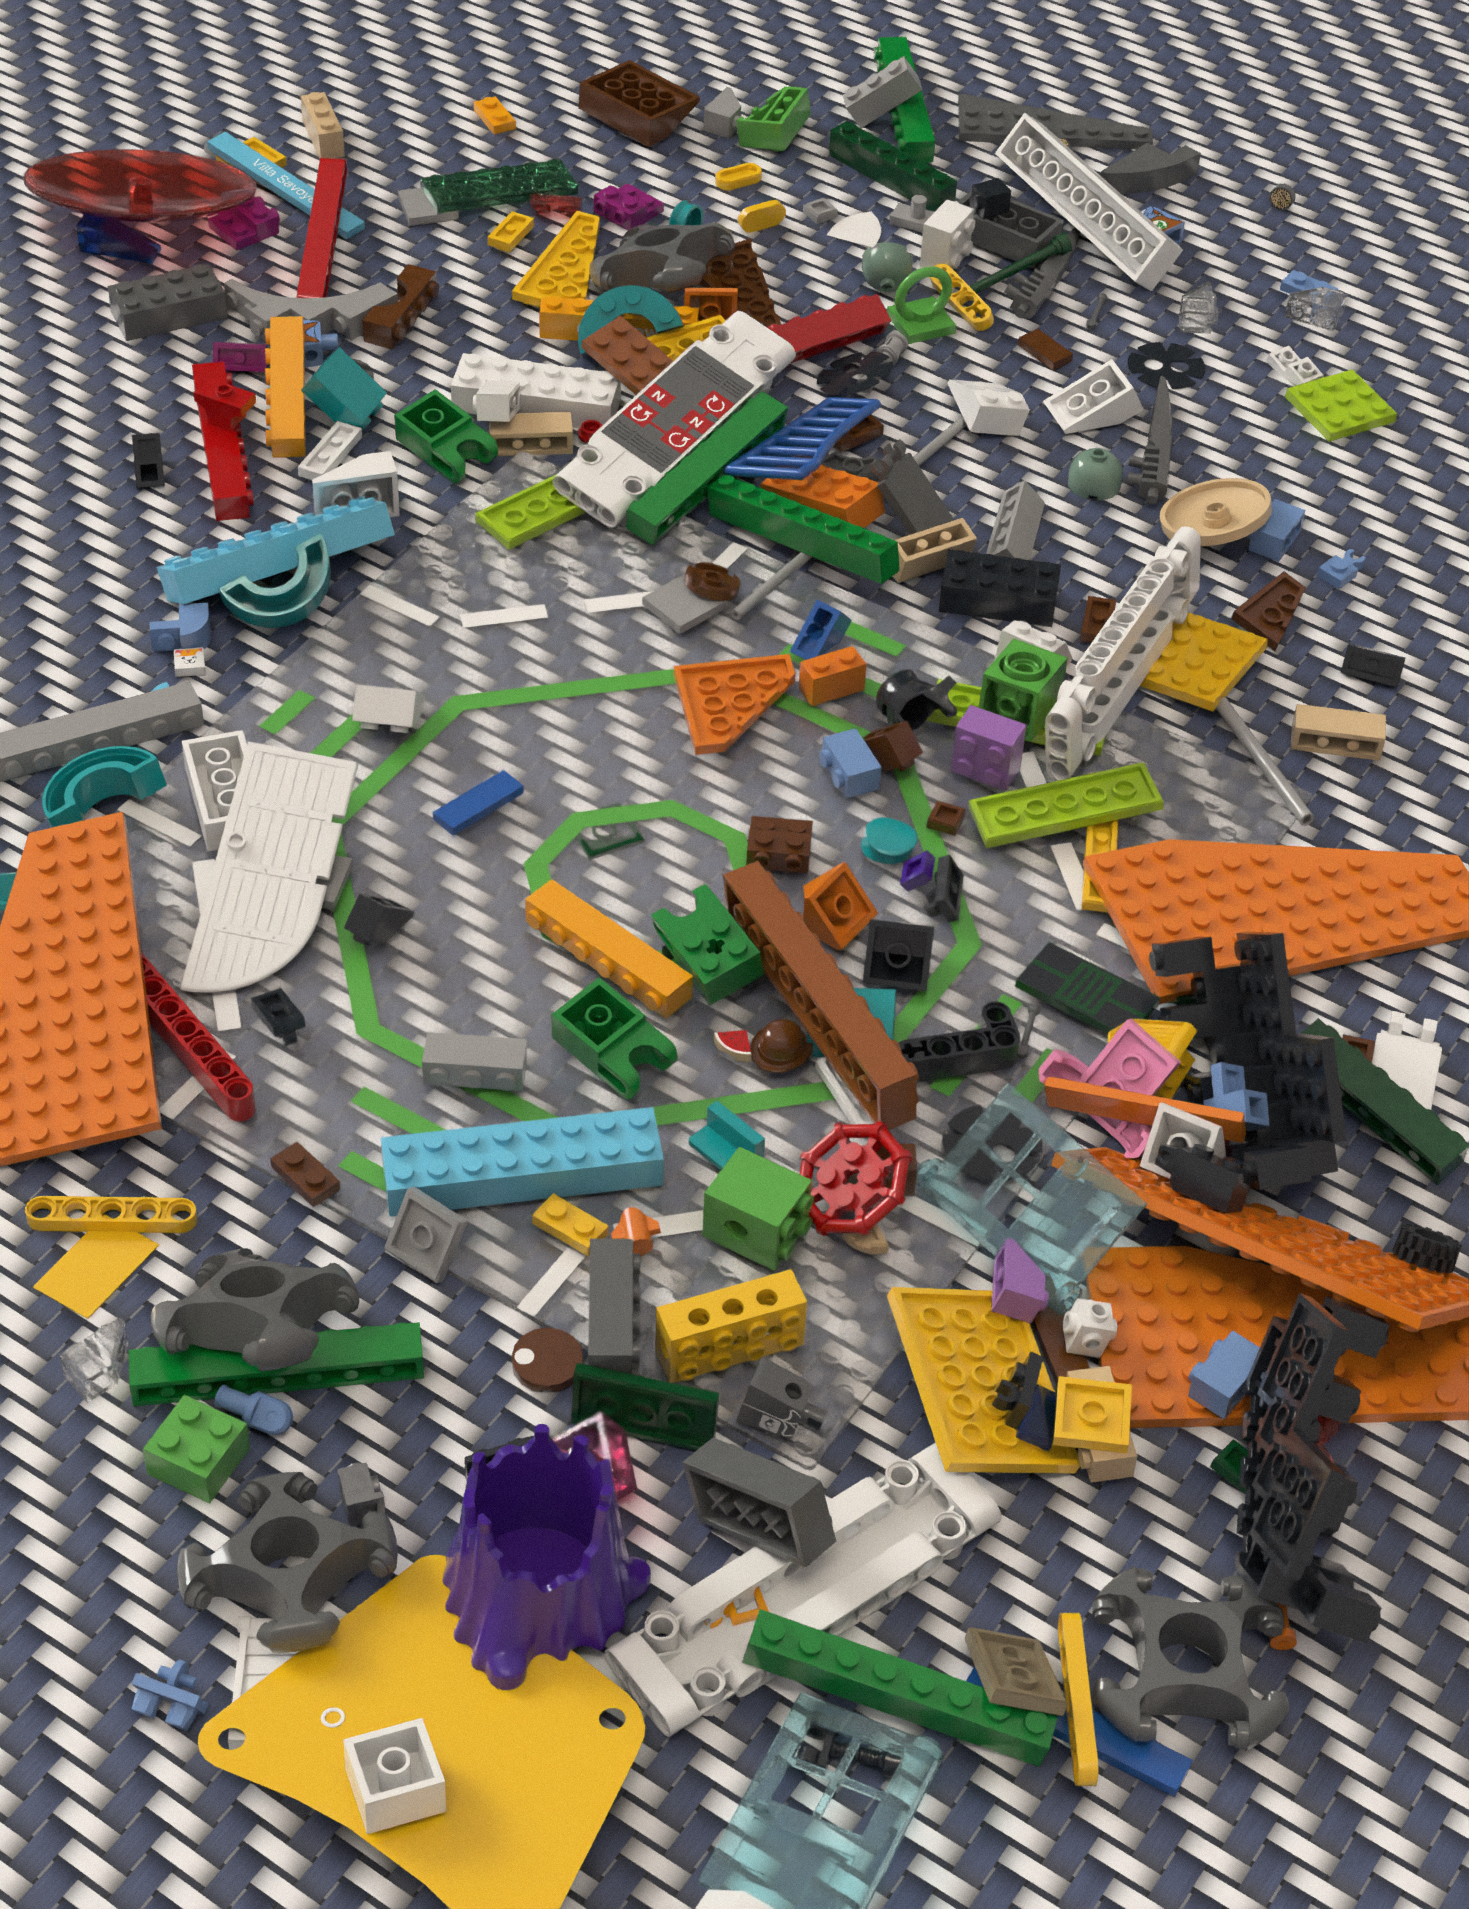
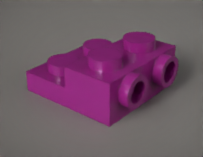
M628 183L620 188L609 185L594 194V213L626 230L642 225L664 212V202Z
M251 193L243 194L238 198L228 201V211L220 212L218 215L208 218L209 228L236 251L279 234L278 222H280V216L275 208H267L262 197H254Z

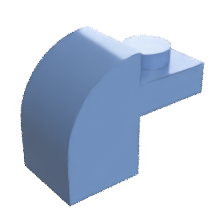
M208 603L180 604L179 620L149 622L153 652L200 647L205 649L211 641Z
M1222 1062L1211 1065L1213 1098L1204 1100V1105L1243 1112L1245 1114L1246 1131H1254L1270 1126L1267 1093L1245 1089L1244 1067Z

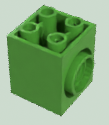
M1013 638L983 673L979 708L1026 724L1025 740L1031 742L1044 727L1046 716L1057 702L1058 692L1065 678L1068 657Z
M738 1147L704 1192L702 1237L775 1271L782 1260L787 1261L791 1257L795 1248V1242L799 1236L804 1237L811 1227L812 1218L809 1217V1212L814 1201V1196L811 1195L812 1180L742 1147Z

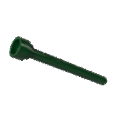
M1063 232L1053 237V241L1047 247L969 287L977 294L1054 254L1056 256L1059 254L1063 256L1071 252L1072 243L1067 234Z

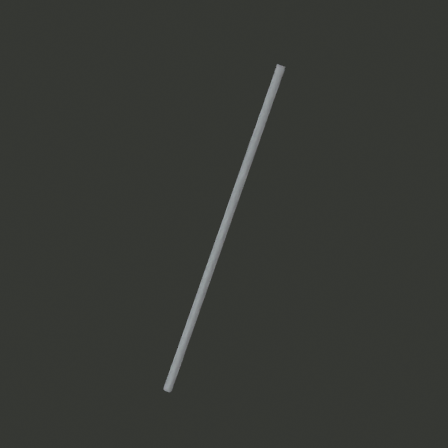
M963 416L913 457L919 466L967 426ZM803 552L799 553L731 611L732 617L735 620H740L809 561L812 556Z

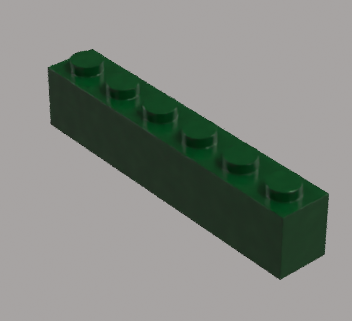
M845 121L830 130L829 156L910 201L915 195L925 196L927 199L926 209L935 212L947 199L953 202L956 201L957 180L951 178L946 173L940 172L927 163L911 156L909 153L859 128L854 123Z
M1318 1018L1301 1032V1034L1334 1038L1342 1105L1435 1185H1438L1464 1162L1469 1144L1466 1143L1463 1136L1457 1131H1452L1442 1123L1435 1112L1426 1109L1417 1102L1410 1091L1398 1086L1389 1078L1385 1070L1376 1067L1366 1059L1360 1049L1351 1046L1341 1038L1335 1028L1326 1025Z

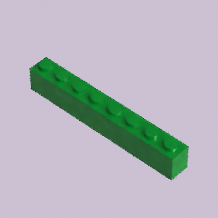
M878 37V47H874V62H877V73L885 69L891 62L902 57L906 58L916 72L907 37ZM922 91L889 110L888 113H891V126L894 127V138L898 140V149L909 153L922 162L931 163L934 161L935 138Z
M763 391L756 397L748 399L739 412H734L722 427H717L705 442L701 441L688 457H683L678 466L672 471L666 472L661 481L655 486H650L644 496L629 505L626 511V529L654 545L708 496L707 486L725 475L724 469L728 464L785 427L788 407Z
M725 474L707 486L710 516L880 584L900 571L898 542L884 535L874 533L861 526H856L838 517H833Z
M401 1322L395 1325L362 1326L353 1329H328L322 1332H315L319 1340L316 1349L312 1352L311 1358L299 1364L269 1371H260L257 1366L249 1365L243 1360V1353L207 1349L194 1344H190L186 1351L176 1352L173 1355L167 1353L162 1347L148 1346L141 1349L129 1350V1387L132 1404L135 1407L176 1403L180 1401L183 1395L195 1400L215 1399L222 1385H227L229 1388L252 1395L258 1391L269 1394L423 1379L424 1367L420 1322Z
M759 1609L742 1663L1038 1767L1050 1748L1058 1715L990 1703L984 1687Z

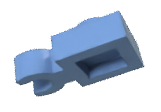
M1349 549L1345 552L1343 559L1335 555L1318 568L1317 576L1340 589L1356 577L1357 571L1363 569L1366 557L1362 556L1359 559H1353L1354 550Z

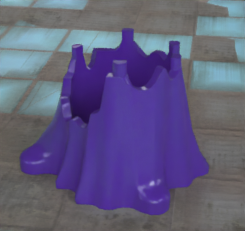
M546 1424L535 1426L534 1437L525 1445L515 1446L510 1444L498 1449L494 1458L488 1464L485 1463V1453L477 1452L473 1455L472 1467L463 1495L459 1527L446 1555V1567L442 1580L443 1584L450 1589V1594L445 1603L446 1611L460 1618L454 1630V1639L471 1647L472 1667L485 1672L491 1685L501 1690H513L519 1687L526 1678L529 1663L537 1655L548 1654L560 1661H565L570 1650L579 1646H589L597 1650L603 1649L609 1637L624 1627L626 1622L625 1611L628 1604L643 1595L651 1584L650 1566L645 1560L628 1555L610 1460L606 1459L598 1462L594 1454L588 1449V1438L583 1435H578L573 1439L571 1453L562 1452L549 1437L550 1429Z

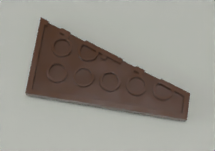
M750 238L736 242L735 250L731 255H717L709 260L705 265V275L699 283L703 288H738L737 311L746 313L765 327L776 323L781 325L779 316L774 310V302L772 298L770 299L769 289L762 269L758 266L757 255L755 251L753 252Z

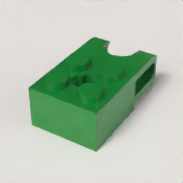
M436 389L394 415L396 439L453 483H458L466 478V459H477L483 463H489L498 457V447L495 439L476 425L468 413Z
M703 884L692 890L695 895L696 909L690 915L683 917L674 916L666 908H661L650 914L656 934L674 956L676 963L693 975V985L708 1005L711 1006L765 973L760 951L706 884Z
M600 977L551 1014L552 1038L627 1100L640 1092L639 1073L633 1068L634 1066L641 1063L651 1064L663 1071L678 1061L676 1046L646 1020V1015Z

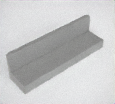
M1026 480L1003 492L986 554L1030 560L1045 503Z

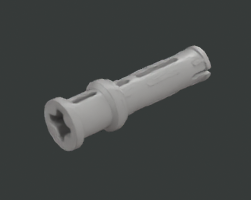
M890 332L886 336L885 344L880 345L876 352L886 354L889 358L879 364L893 362V365L897 363L899 354L903 353L908 347V341L903 334ZM863 374V376H861L857 383H861L864 380H866L867 375ZM873 377L878 381L881 379V377ZM875 386L861 392L870 393Z

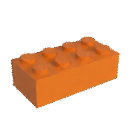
M821 465L819 469L803 480L767 478L760 483L761 488L774 492L777 495L817 509L833 517H838L862 528H865L885 513L883 494L877 487L879 482L869 480L866 477L852 475L846 471L835 470L825 465Z

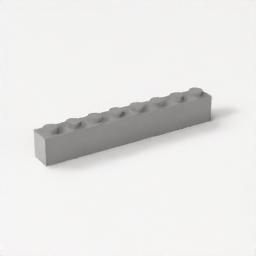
M188 681L1 732L0 782L67 764L73 759L97 749L113 746H132L204 726L202 703L191 682Z

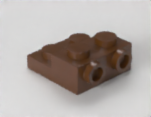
M751 816L746 865L758 861L764 870L808 873L813 821Z

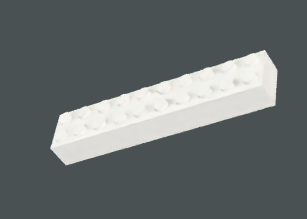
M1023 114L995 154L1096 247L1131 279L1148 290L1152 291L1183 251L1178 244L1050 130L1028 114Z

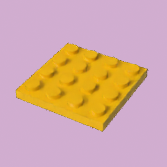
M1188 612L1182 624L1173 622L1172 639L1153 664L1140 686L1214 711L1220 700L1228 695L1266 650L1267 638Z

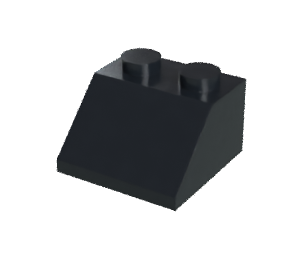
M870 919L862 983L927 991L935 927Z

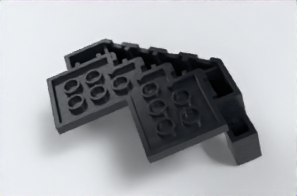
M1252 931L1236 933L1237 941L1234 943V951L1240 963L1215 967L1212 937L1200 936L1153 943L1152 951L1149 954V961L1156 976L1169 977L1193 973L1194 978L1191 979L1190 985L1192 994L1197 1000L1196 1003L1160 1008L1161 1016L1158 1017V1020L1191 1023L1197 1029L1193 1039L1203 1038L1214 1064L1222 1062L1243 1066L1245 1089L1267 1093L1270 1126L1254 1131H1246V1137L1249 1141L1247 1143L1225 1146L1226 1157L1242 1161L1244 1163L1243 1168L1254 1172L1250 1187L1262 1190L1310 1182L1314 1175L1338 1172L1335 1142L1347 1141L1334 1038L1296 1033L1284 934ZM1211 1071L1185 1075L1183 1085L1190 1103L1204 1105V1100L1213 1098Z
M1299 1293L1288 1320L1273 1315L1245 1382V1395L1251 1397L1250 1411H1246L1243 1415L1242 1440L1249 1443L1248 1457L1244 1456L1241 1459L1239 1486L1246 1488L1245 1504L1241 1503L1238 1506L1237 1534L1243 1535L1242 1551L1235 1553V1569L1258 1597L1300 1610L1312 1626L1367 1643L1371 1633L1379 1625L1382 1608L1369 1593L1354 1589L1355 1578L1342 1564L1313 1555V1548L1319 1535L1332 1536L1339 1530L1348 1506H1351L1356 1499L1358 1482L1341 1465L1333 1463L1315 1444L1320 1434L1319 1427L1321 1423L1317 1420L1318 1415L1348 1424L1351 1415L1357 1411L1360 1404L1361 1390L1349 1379L1334 1375V1368L1339 1357L1348 1348L1376 1358L1379 1349L1383 1348L1387 1342L1390 1324L1381 1317L1365 1312L1362 1308L1326 1296L1321 1306L1314 1298Z

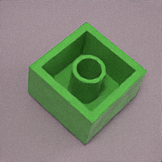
M183 1395L143 1448L147 1474L210 1504L250 1450L247 1423Z

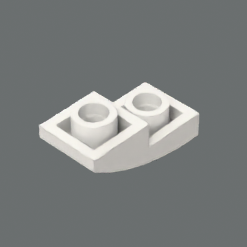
M1290 346L1269 353L1266 359L1267 363L1277 373L1296 385L1323 377V374L1308 357L1300 359Z

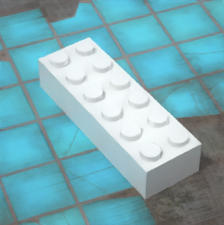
M462 354L451 383V401L466 413L477 415V412H473V396L476 395L488 380L520 381L521 408L517 413L571 412L572 427L580 428L581 424L586 420L599 421L603 426L617 413L621 401V382L608 371L588 370L581 367L572 368L556 364L534 363L527 360L519 361L478 354Z

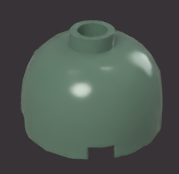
M894 242L878 243V248L871 250L870 246L862 254L863 276L867 283L876 290L883 292L895 291L901 282L912 273L913 255L912 253H907V248L901 244Z
M1091 448L1080 452L1073 459L1068 471V487L1074 494L1084 499H1088L1090 495L1098 496L1097 500H1106L1113 498L1121 489L1123 481L1122 466L1119 459L1111 452L1102 448Z

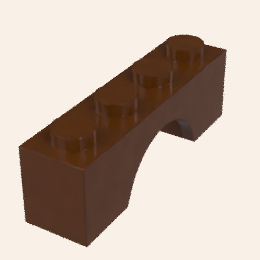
M407 264L397 277L398 300L400 301L386 306H374L363 319L364 342L393 350L397 343L403 340L408 329L414 326L419 315L425 312L430 301L438 295L439 283H437L436 271Z

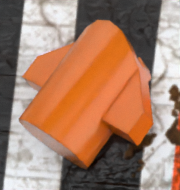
M629 1207L622 1213L620 1222L611 1233L612 1239H633V1253H640V1256H643L653 1248L651 1236L660 1234L661 1230L657 1220L646 1216L635 1207Z

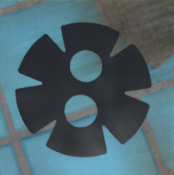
M1161 342L1144 344L1137 349L1146 356L1131 352L1128 357L1130 372H1146L1139 376L1138 379L1154 387H1158L1160 376L1168 380L1172 389H1180L1196 384L1187 375L1203 378L1205 374V363L1202 358L1186 359L1195 354V352L1175 343H1171L1167 351H1165ZM1148 359H1157L1162 362L1163 366L1158 370H1152L1147 368L1144 362ZM1174 361H1182L1188 364L1189 369L1184 372H1178L1173 370L1170 365Z
M862 352L851 354L830 364L836 370H822L818 375L817 385L831 382L820 388V390L832 395H839L847 386V394L861 392L880 383V381L873 377H887L892 370L893 362L879 364L889 358L888 355L880 352H870L863 360ZM847 364H860L859 369L849 373L842 371L843 367ZM854 375H867L866 380L861 383L852 384L849 382V379Z
M977 1105L960 1111L949 1120L947 1125L963 1135L944 1133L942 1144L950 1161L969 1156L959 1168L961 1172L973 1178L991 1182L995 1167L999 1170L1004 1181L1017 1179L1030 1172L1036 1166L1038 1160L1022 1151L1042 1152V1139L1035 1125L1015 1129L1025 1119L1023 1114L1008 1107L993 1105L990 1119H988L982 1106ZM978 1123L987 1124L992 1128L993 1136L987 1141L975 1140L970 1135V1128ZM1000 1144L1008 1145L1015 1151V1157L1010 1162H999L992 1157V1149Z

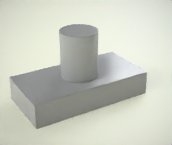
M915 195L912 197L911 206L901 203L897 204L890 215L889 224L923 233L924 223L935 212L926 210L927 199L925 196Z

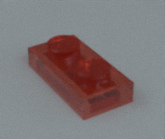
M530 195V205L532 209H536V213L550 214L551 210H558L563 215H574L576 211L582 212L581 197Z

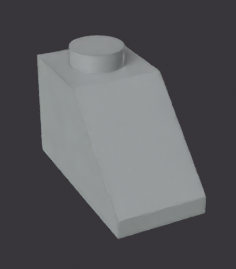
M726 87L704 109L703 131L728 139L738 131L736 120L741 117V105L731 88Z

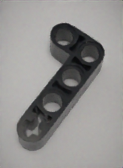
M992 1001L985 1004L982 1008L979 1029L906 1039L898 1044L908 1063L912 1062L915 1065L919 1074V1081L917 1082L1011 1068L1017 1061L1020 1034L1010 1008L1002 1002Z

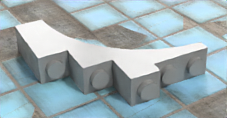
M233 279L224 283L226 305L249 320L251 332L266 341L265 328H270V317L303 316V320L319 321L321 335L334 329L349 340H353L363 335V319L374 306H386L398 302V293L381 282L360 291L326 298L282 297L254 290Z

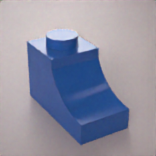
M816 600L790 652L804 660L826 654L834 645L839 646L852 620L843 612Z

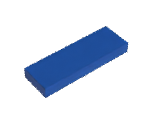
M502 770L433 811V820L454 836L524 793V786L505 770Z

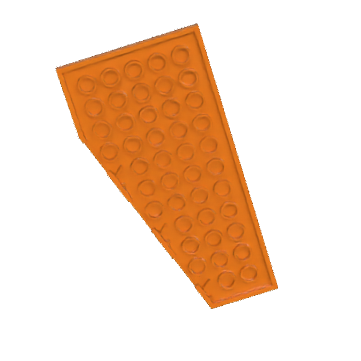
M123 812L28 834L0 924V1167L162 1129L127 824Z
M1168 839L1085 856L1083 861L1087 874L1100 898L1104 901L1110 917L1151 993L1154 994L1155 992L1160 997L1159 1004L1176 1001L1178 996L1192 994L1190 983L1194 977L1193 973L1169 977L1156 976L1149 961V954L1152 951L1153 943L1200 936L1212 937L1215 967L1240 963L1234 951V943L1237 941L1236 933L1248 931L1283 933L1289 976L1469 937V872L1458 855Z
M1106 1147L1057 1152L1054 1154L1051 1166L1062 1170V1176L1074 1181L1084 1180L1091 1183L1090 1188L1097 1192L1120 1196L1119 1201L1126 1205L1145 1207L1150 1210L1149 1215L1157 1219L1174 1220L1179 1223L1178 1227L1186 1232L1193 1234L1203 1233L1209 1236V1242L1221 1247L1232 1246L1240 1250L1239 1255L1253 1261L1261 1259L1270 1263V1269L1284 1275L1292 1273L1302 1278L1301 1283L1315 1289H1322V1287L1333 1292L1332 1296L1337 1300L1346 1303L1357 1302L1365 1306L1364 1311L1373 1316L1381 1318L1388 1316L1397 1320V1326L1404 1330L1418 1332L1421 1329L1432 1328L1440 1324L1446 1325L1448 1322L1461 1321V1319L1469 1317V1279L1454 1272L1447 1274L1445 1272L1439 1273L1436 1270L1434 1272L1429 1271L1424 1267L1419 1268L1416 1264H1409L1405 1262L1406 1260L1398 1258L1397 1255L1391 1252H1383L1382 1248L1375 1243L1362 1239L1349 1240L1350 1233L1301 1215H1299L1298 1219L1290 1216H1281L1277 1214L1274 1208L1264 1204L1251 1203L1249 1205L1244 1203L1243 1209L1240 1212H1221L1173 1190L1168 1178L1140 1167L1141 1159L1126 1158L1123 1153Z
M1189 1246L1083 1248L1082 1253L1089 1300L1111 1303L1113 1319L1117 1320L1116 1336L1113 1340L1109 1341L1098 1361L1099 1367L1110 1366L1115 1383L1132 1384L1130 1428L1243 1426V1415L1246 1411H1250L1251 1397L1245 1395L1225 1419L1221 1418L1188 1397L1191 1381L1188 1380V1377L1193 1367L1199 1361L1204 1363L1209 1358L1208 1354L1214 1343L1218 1339L1224 1341L1232 1330L1260 1347L1273 1315L1288 1320L1299 1293L1314 1298L1321 1306L1326 1296L1334 1298L1332 1291L1323 1287L1322 1289H1315L1301 1283V1277L1292 1273L1290 1275L1277 1273L1270 1269V1265ZM1357 1302L1348 1303L1356 1307L1365 1309V1306ZM1386 1316L1383 1319L1390 1324L1388 1339L1384 1347L1379 1349L1376 1358L1347 1348L1346 1352L1339 1357L1334 1368V1375L1349 1379L1361 1390L1359 1407L1351 1415L1348 1423L1469 1420V1317L1463 1318L1461 1321L1448 1322L1446 1325L1440 1324L1432 1328L1418 1330V1332H1410L1398 1327L1397 1320ZM1318 1415L1317 1418L1321 1424L1342 1423Z

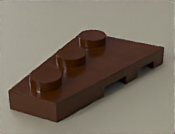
M1284 571L1234 610L1231 619L1248 632L1267 638V646L1276 651L1306 587Z

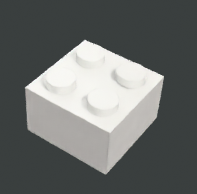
M947 199L924 223L920 258L921 268L934 267L937 264L943 263L949 265L952 269H956L963 258L970 255L973 248L971 235L975 228L973 208Z
M422 1718L343 1739L345 1770L367 1834L446 1812L445 1780Z

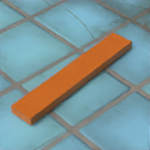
M1048 1077L1044 1085L1047 1105L1049 1107L1152 1126L1159 1103L1163 1102L1223 1128L1224 1140L1243 1143L1246 1136L1245 1114L1243 1112L1055 1077Z

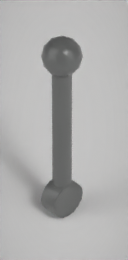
M1101 293L1098 295V304L1092 318L1087 320L1086 328L1090 330L1096 328L1098 314L1103 303L1108 300L1106 294Z
M1031 1004L1028 1007L1029 1017L1018 1050V1058L1020 1059L1026 1058L1029 1053L1027 1044L1035 1016L1040 1013V1007L1037 1004Z

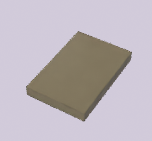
M968 1627L964 1640L990 1703L1064 1716L1068 1704L1039 1640Z

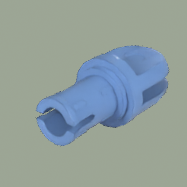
M222 1385L216 1394L214 1406L242 1416V1420L247 1423L248 1427L267 1434L279 1435L286 1432L293 1423V1413L290 1406L284 1401L258 1391L250 1396L229 1388L227 1385Z

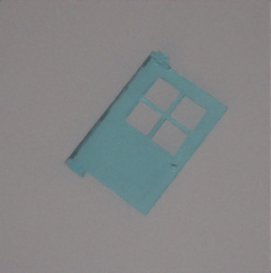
M1009 1082L943 1161L938 1158L927 1159L917 1168L916 1184L995 1257L1007 1238L1015 1240L1046 1275L1045 1291L1049 1292L1047 1305L1058 1315L1066 1314L1067 1311L1072 1309L1077 1298H1081L1082 1289L1079 1285L1147 1205L1144 1200ZM1011 1112L1035 1134L1010 1164H1007L985 1142ZM1042 1139L1066 1161L1039 1192L1015 1170ZM981 1149L1004 1171L977 1201L954 1179L977 1151ZM1011 1176L1034 1199L1008 1229L985 1208V1205Z
M800 1692L701 1873L698 1884L711 1890L745 1891L774 1909H867L938 1767H940L944 1759L940 1745L928 1736L917 1737ZM812 1723L852 1739L835 1772L794 1757ZM861 1742L902 1758L885 1792L844 1776ZM789 1766L830 1781L812 1816L771 1800ZM839 1785L880 1801L862 1836L821 1820Z

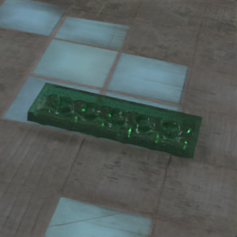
M556 159L538 163L527 162L515 166L504 165L500 168L492 169L481 168L477 171L469 172L458 171L454 174L446 175L435 174L430 177H423L420 180V187L436 213L577 195L579 187L562 160Z

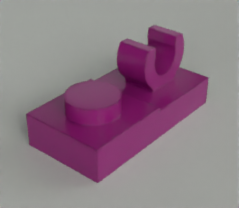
M213 342V362L224 361L225 369L230 371L265 372V368H268V365H266L265 348H268V345Z

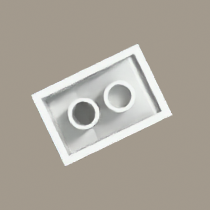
M1112 359L1043 401L1065 434L1121 424L1144 410L1134 388Z
M949 379L948 386L970 432L1020 435L1029 413L1028 405L1021 393L998 383Z
M391 451L361 455L312 480L315 515L323 514V509L332 505L348 506L349 500L365 496V499L374 497L375 501L386 502L390 517L400 516L397 469Z

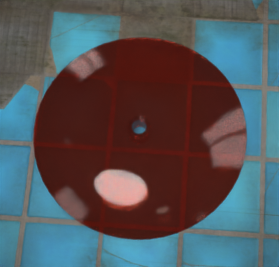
M109 149L69 153L42 160L29 167L23 176L24 185L30 192L57 206L88 216L126 222L158 223L204 218L242 205L249 201L256 193L254 179L246 172L234 166L200 156L156 150Z

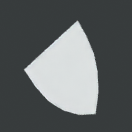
M872 212L858 213L837 222L827 235L874 248L881 236V226L877 217Z

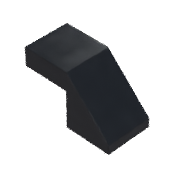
M160 433L132 435L136 487L165 486Z

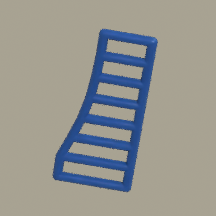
M828 397L728 464L724 469L725 474L740 477L803 480L819 469L831 448L840 438L862 420L881 407V402L878 399Z

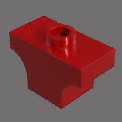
M207 378L193 392L194 401L199 403L207 413L208 423L230 431L246 417V412L256 403L255 393L211 378Z

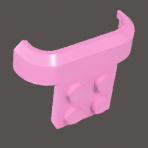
M1127 1019L1089 1067L1071 1054L1056 1049L1052 1051L1038 1069L1039 1081L1045 1084L1048 1077H1055L1154 1096L1180 1065L1181 1061L1133 1019ZM1088 1114L1121 1143L1126 1151L1124 1153L1126 1158L1142 1156L1152 1126Z

